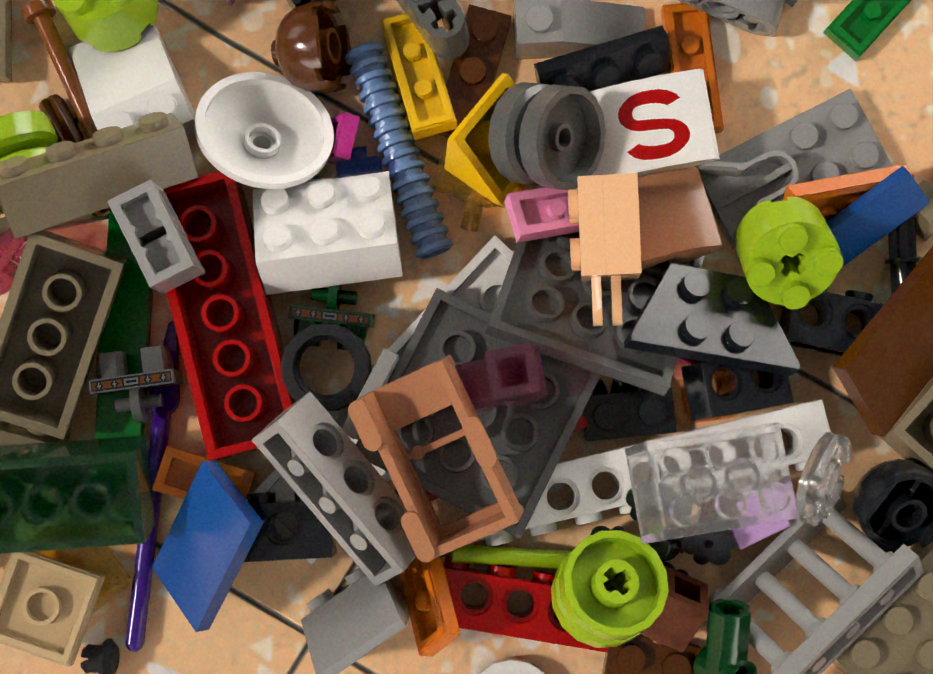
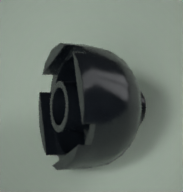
M903 459L884 461L872 467L862 476L854 490L853 513L862 532L886 553L889 551L895 553L903 544L911 546L918 543L922 548L933 541V472L921 463Z

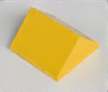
M502 73L449 136L444 165L446 171L497 205H502L508 193H512L519 184L509 181L499 173L491 159L488 143L490 119L497 101L510 87L515 86L508 73Z

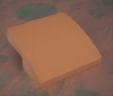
M698 167L675 169L638 177L642 270L673 258H677L679 263L683 264L724 249Z

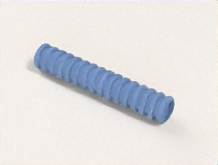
M376 42L363 43L352 48L346 54L345 60L348 65H352L349 70L351 76L357 78L354 85L357 90H361L358 97L361 103H366L363 111L366 116L371 117L368 125L371 129H375L372 135L373 139L380 142L377 150L379 154H384L385 156L382 159V164L384 167H389L390 180L394 181V184L391 186L392 192L399 195L396 198V203L398 206H403L400 214L403 219L408 220L405 228L407 232H412L413 234L410 242L418 248L414 252L415 256L421 259L431 258L450 250L454 243L451 238L446 237L449 229L447 225H442L441 223L444 219L443 213L437 212L436 208L440 204L437 199L432 198L435 190L433 186H428L427 184L430 180L429 174L423 173L426 165L423 160L418 159L421 151L419 147L413 145L416 140H414L413 134L409 133L411 129L409 121L404 120L407 115L406 110L399 106L402 103L401 96L395 94L398 87L395 82L390 81L393 74L390 69H386L389 63L386 56H381L384 51L381 43Z

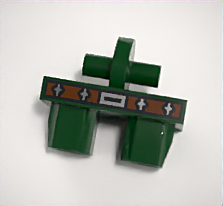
M342 285L329 286V289H312L311 300L327 302V309L289 305L288 318L294 319V336L311 325L326 322L340 324L339 326L350 329L365 344L368 327L374 328L375 314L339 310L340 304L356 305L358 292L342 290ZM321 341L310 346L321 347ZM337 342V349L348 350L341 343Z

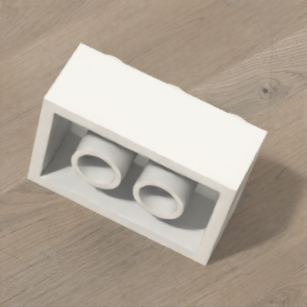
M389 171L304 182L282 189H253L255 259L266 295L403 276Z

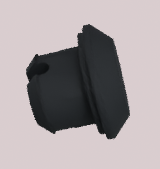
M107 638L102 645L88 644L81 653V657L88 658V660L81 662V668L85 673L115 674L120 659L119 647L111 638Z

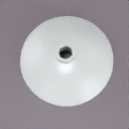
M246 72L226 77L212 85L205 92L196 110L194 122L195 135L202 153L221 173L248 186L262 189H282L304 183L319 173L326 164L332 150L334 130L331 118L324 105L312 92L292 85L286 77L265 72Z

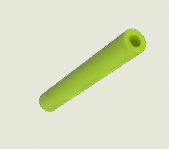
M465 545L449 552L450 562L558 569L572 551Z

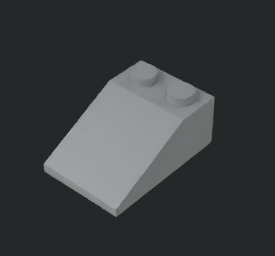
M357 568L345 577L349 584L347 587L335 595L328 588L306 604L310 612L301 619L316 674L340 673L406 627L409 619L406 598L392 578L375 587L363 571Z

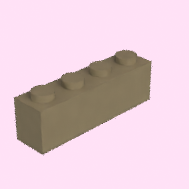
M153 112L142 116L138 120L139 123L124 128L118 126L105 127L93 133V138L77 143L62 141L49 146L45 150L46 153L34 157L15 156L0 162V205L14 238L17 239L109 208L108 200L150 179L162 189H166L198 178L184 126L172 113Z

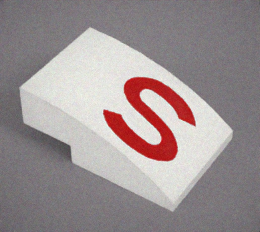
M694 69L658 75L590 91L596 97L603 111L606 129L604 151L598 167L592 175L638 173V177L669 170L689 168L720 159L704 70Z

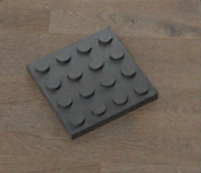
M575 232L517 243L485 334L665 396L670 388L678 357L624 348V341L641 316L640 312L647 300L654 293L655 286L664 270L671 263L702 269L705 256L680 264L677 258H673L643 269L638 279L621 280L622 325L612 326L610 280L601 281L603 326L593 327L591 281H582L581 271H572L570 239L580 238V233Z
M436 288L388 383L451 354L458 375L488 434L518 502L522 504L524 509L518 523L502 530L521 539L601 374L486 335V329L492 314ZM450 405L397 429V432L407 453H409L414 446L427 445L462 429V425L453 406ZM466 436L427 452L420 460H411L426 492L468 513L497 502ZM359 437L356 446L371 464L388 472L379 451L367 450Z

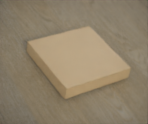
M22 546L13 547L0 582V643L67 667L74 665L106 575Z

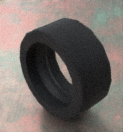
M331 323L311 325L298 332L286 346L281 361L282 381L290 396L296 401L308 392H311L327 411H338L350 405V403L358 398L372 371L371 356L363 340L350 329ZM323 340L341 343L349 350L354 360V374L351 382L344 390L331 395L313 392L305 385L300 375V361L303 353L310 345Z

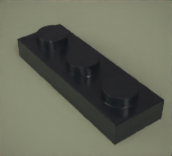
M661 25L535 63L536 81L541 84L584 87L590 92L670 71L668 35Z

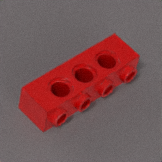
M443 556L442 563L459 628L608 653L609 647L595 648L577 641L561 626L559 620L553 616L551 586L555 573L534 571L533 578L515 575V567L488 565L487 570L469 568L470 563L450 562L449 556ZM471 582L482 584L488 592L485 601L477 606L466 604L461 597L463 587ZM525 590L532 595V604L527 611L514 613L507 607V598L513 591Z

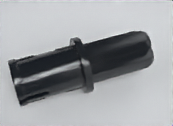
M914 216L888 233L889 259H885V264H890L891 295L922 259V257H917Z

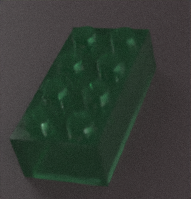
M146 436L0 446V554L146 543L155 525Z

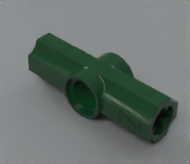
M719 598L709 602L706 646L701 649L695 659L694 674H757L755 664L747 660L751 620L750 605L737 599L726 600Z

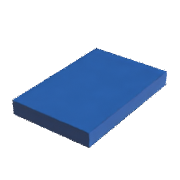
M216 460L202 461L152 566V569L195 632L210 629L264 523Z

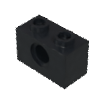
M295 491L294 500L276 501V492L247 494V501L264 523L244 562L332 558L337 554L335 538ZM288 512L296 518L298 529L293 537H283L277 532L275 520L279 513Z

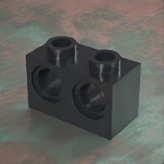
M828 287L808 303L816 309L818 319L814 326H809L802 320L800 315L801 308L797 310L788 309L783 305L779 324L791 346L842 356L858 337V335L851 334L846 328L845 320L848 313H853L860 319L861 333L884 304L873 302V295L870 293L846 290L845 295L828 292Z
M698 360L696 364L681 367L691 421L794 403L789 376L757 371L760 377L759 385H757L753 379V370ZM713 374L720 383L718 394L712 387Z

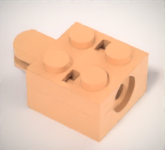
M638 173L577 176L578 189L568 190L570 224H579L580 238L570 239L572 271H581L582 281H591L593 327L603 326L601 281L610 280L612 326L622 325L621 280L638 279L642 274Z

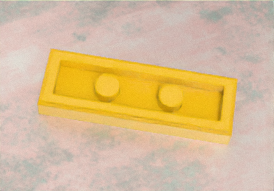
M405 13L381 19L382 31L414 140L456 129L458 127L437 55L431 50Z

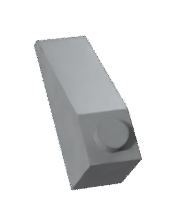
M515 0L513 11L515 60L555 58L646 30L644 7L590 0Z

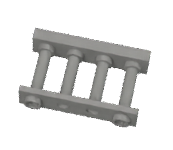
M833 484L823 493L818 492L814 494L805 504L803 513L790 527H787L726 588L721 587L708 598L709 602L722 598L726 600L737 599L748 604L760 591H763L806 632V640L793 653L791 651L785 652L752 619L750 620L749 643L772 665L771 674H822L924 573L919 556L905 544L895 553L892 551L886 553L840 513L846 508V504L840 490ZM828 527L873 566V574L861 586L858 584L852 586L807 546L824 528ZM793 559L797 560L840 599V607L827 619L824 617L819 619L775 578Z

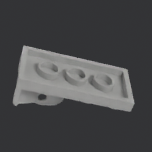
M850 88L720 154V159L696 165L695 167H698L713 214L733 249L736 247L737 227L745 214L761 202L770 199L772 203L782 201L786 185L892 167L893 165Z

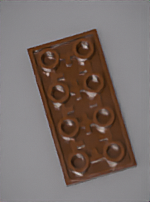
M933 246L833 366L835 373L872 435L885 437L933 376Z

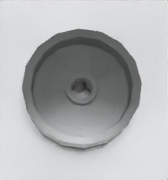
M521 82L510 87L497 101L491 116L488 136L491 159L499 173L511 182L540 185L559 190L578 188L577 176L592 175L596 171L603 154L606 134L603 111L596 97L584 87Z

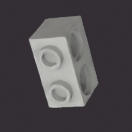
M150 179L107 201L150 288L165 294L205 273L165 191L153 180Z

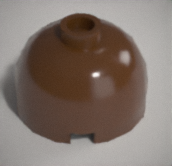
M331 0L307 3L293 8L280 22L275 40L271 44L273 62L277 67H280L286 79L292 85L312 93H329L344 90L347 84L341 83L342 76L350 75L349 70L352 67L345 60L346 54L351 50L349 33L346 25H337L333 14L341 12L338 6Z

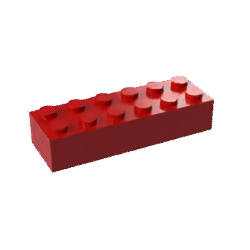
M216 171L163 189L205 271L204 274L167 292V297L208 461L222 460L259 450L252 439L285 409L296 402L290 396L282 381L281 361L285 350L271 296L266 295L256 265L254 230L242 183L227 177L220 171Z

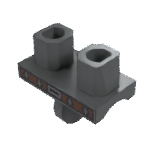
M159 345L141 348L143 373L128 375L126 352L116 351L97 354V379L88 380L90 394L109 395L129 392V397L115 399L116 412L131 411L136 423L147 422L149 408L163 407L164 399L162 393L147 395L146 389L184 384L182 371L174 369L173 359L168 346Z

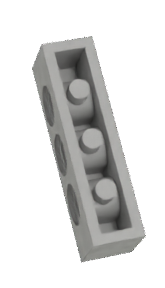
M308 392L285 409L252 439L253 443L375 587L404 572L415 559V552L401 525V517L407 512L402 500L311 392Z

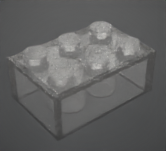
M779 422L649 440L625 449L642 544L799 518Z

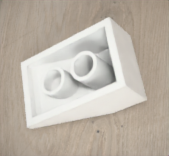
M149 23L143 32L140 33L143 39L125 50L101 52L85 42L69 47L91 117L97 130L110 126L124 128L139 123L138 120L146 114L164 112L166 114L172 113L184 126L187 139L196 136L194 126L196 113L155 23L153 27Z

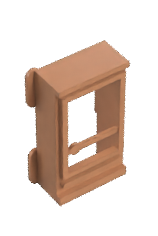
M451 354L370 391L350 403L348 413L364 447L369 451H379L407 510L401 517V525L416 557L420 561L430 562L434 558L519 522L524 512L523 506L518 502L488 434L458 375ZM452 405L462 425V429L427 445H416L412 448L411 452L407 453L397 429ZM466 436L497 502L441 525L411 460H420L427 452Z

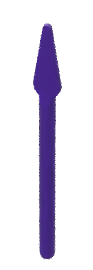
M174 321L168 323L163 345L169 347L174 369L179 370L178 337ZM180 385L150 389L149 393H162L164 406L150 408L153 411L125 640L127 649L132 652L139 651L144 645L153 573L152 566L154 564L162 493L153 491L152 488L166 446H168L171 415L179 406Z

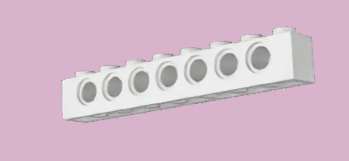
M808 401L558 462L526 529H530L531 536H536L558 530L556 522L574 518L576 525L591 523L602 519L601 511L616 507L619 508L620 514L630 513L632 507L626 502V494L633 487L642 488V485L637 480V469L646 461H651L658 468L659 476L656 482L659 484V487L662 485L674 487L678 492V501L691 498L689 489L707 485L709 493L735 487V478L751 475L753 482L780 476L778 468L795 464L796 471L823 466L822 457L836 454L823 401ZM778 429L784 431L789 438L788 449L781 455L777 454L771 446V437ZM733 440L740 441L746 450L745 459L737 466L731 464L726 456V449ZM691 450L697 452L702 459L700 472L692 477L685 474L681 465L683 456ZM601 472H608L615 481L613 493L605 498H598L592 490V481ZM555 483H565L571 490L569 504L560 509L552 508L547 501V492ZM499 530L476 541L485 540L486 545L491 547L513 541V536L503 530Z

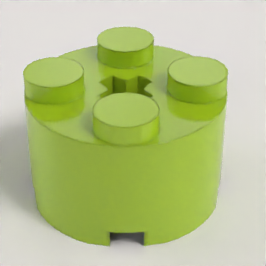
M53 0L76 36L82 42L84 41L92 45L95 50L101 52H117L136 45L143 39L140 33L143 32L150 23L153 27L159 10L158 0Z
M786 197L787 200L773 203L770 199L754 206L740 221L735 237L737 257L750 288L757 296L767 302L797 310L806 306L811 299L820 295L831 285L837 273L843 267V258L833 233L822 213L815 205L799 197Z

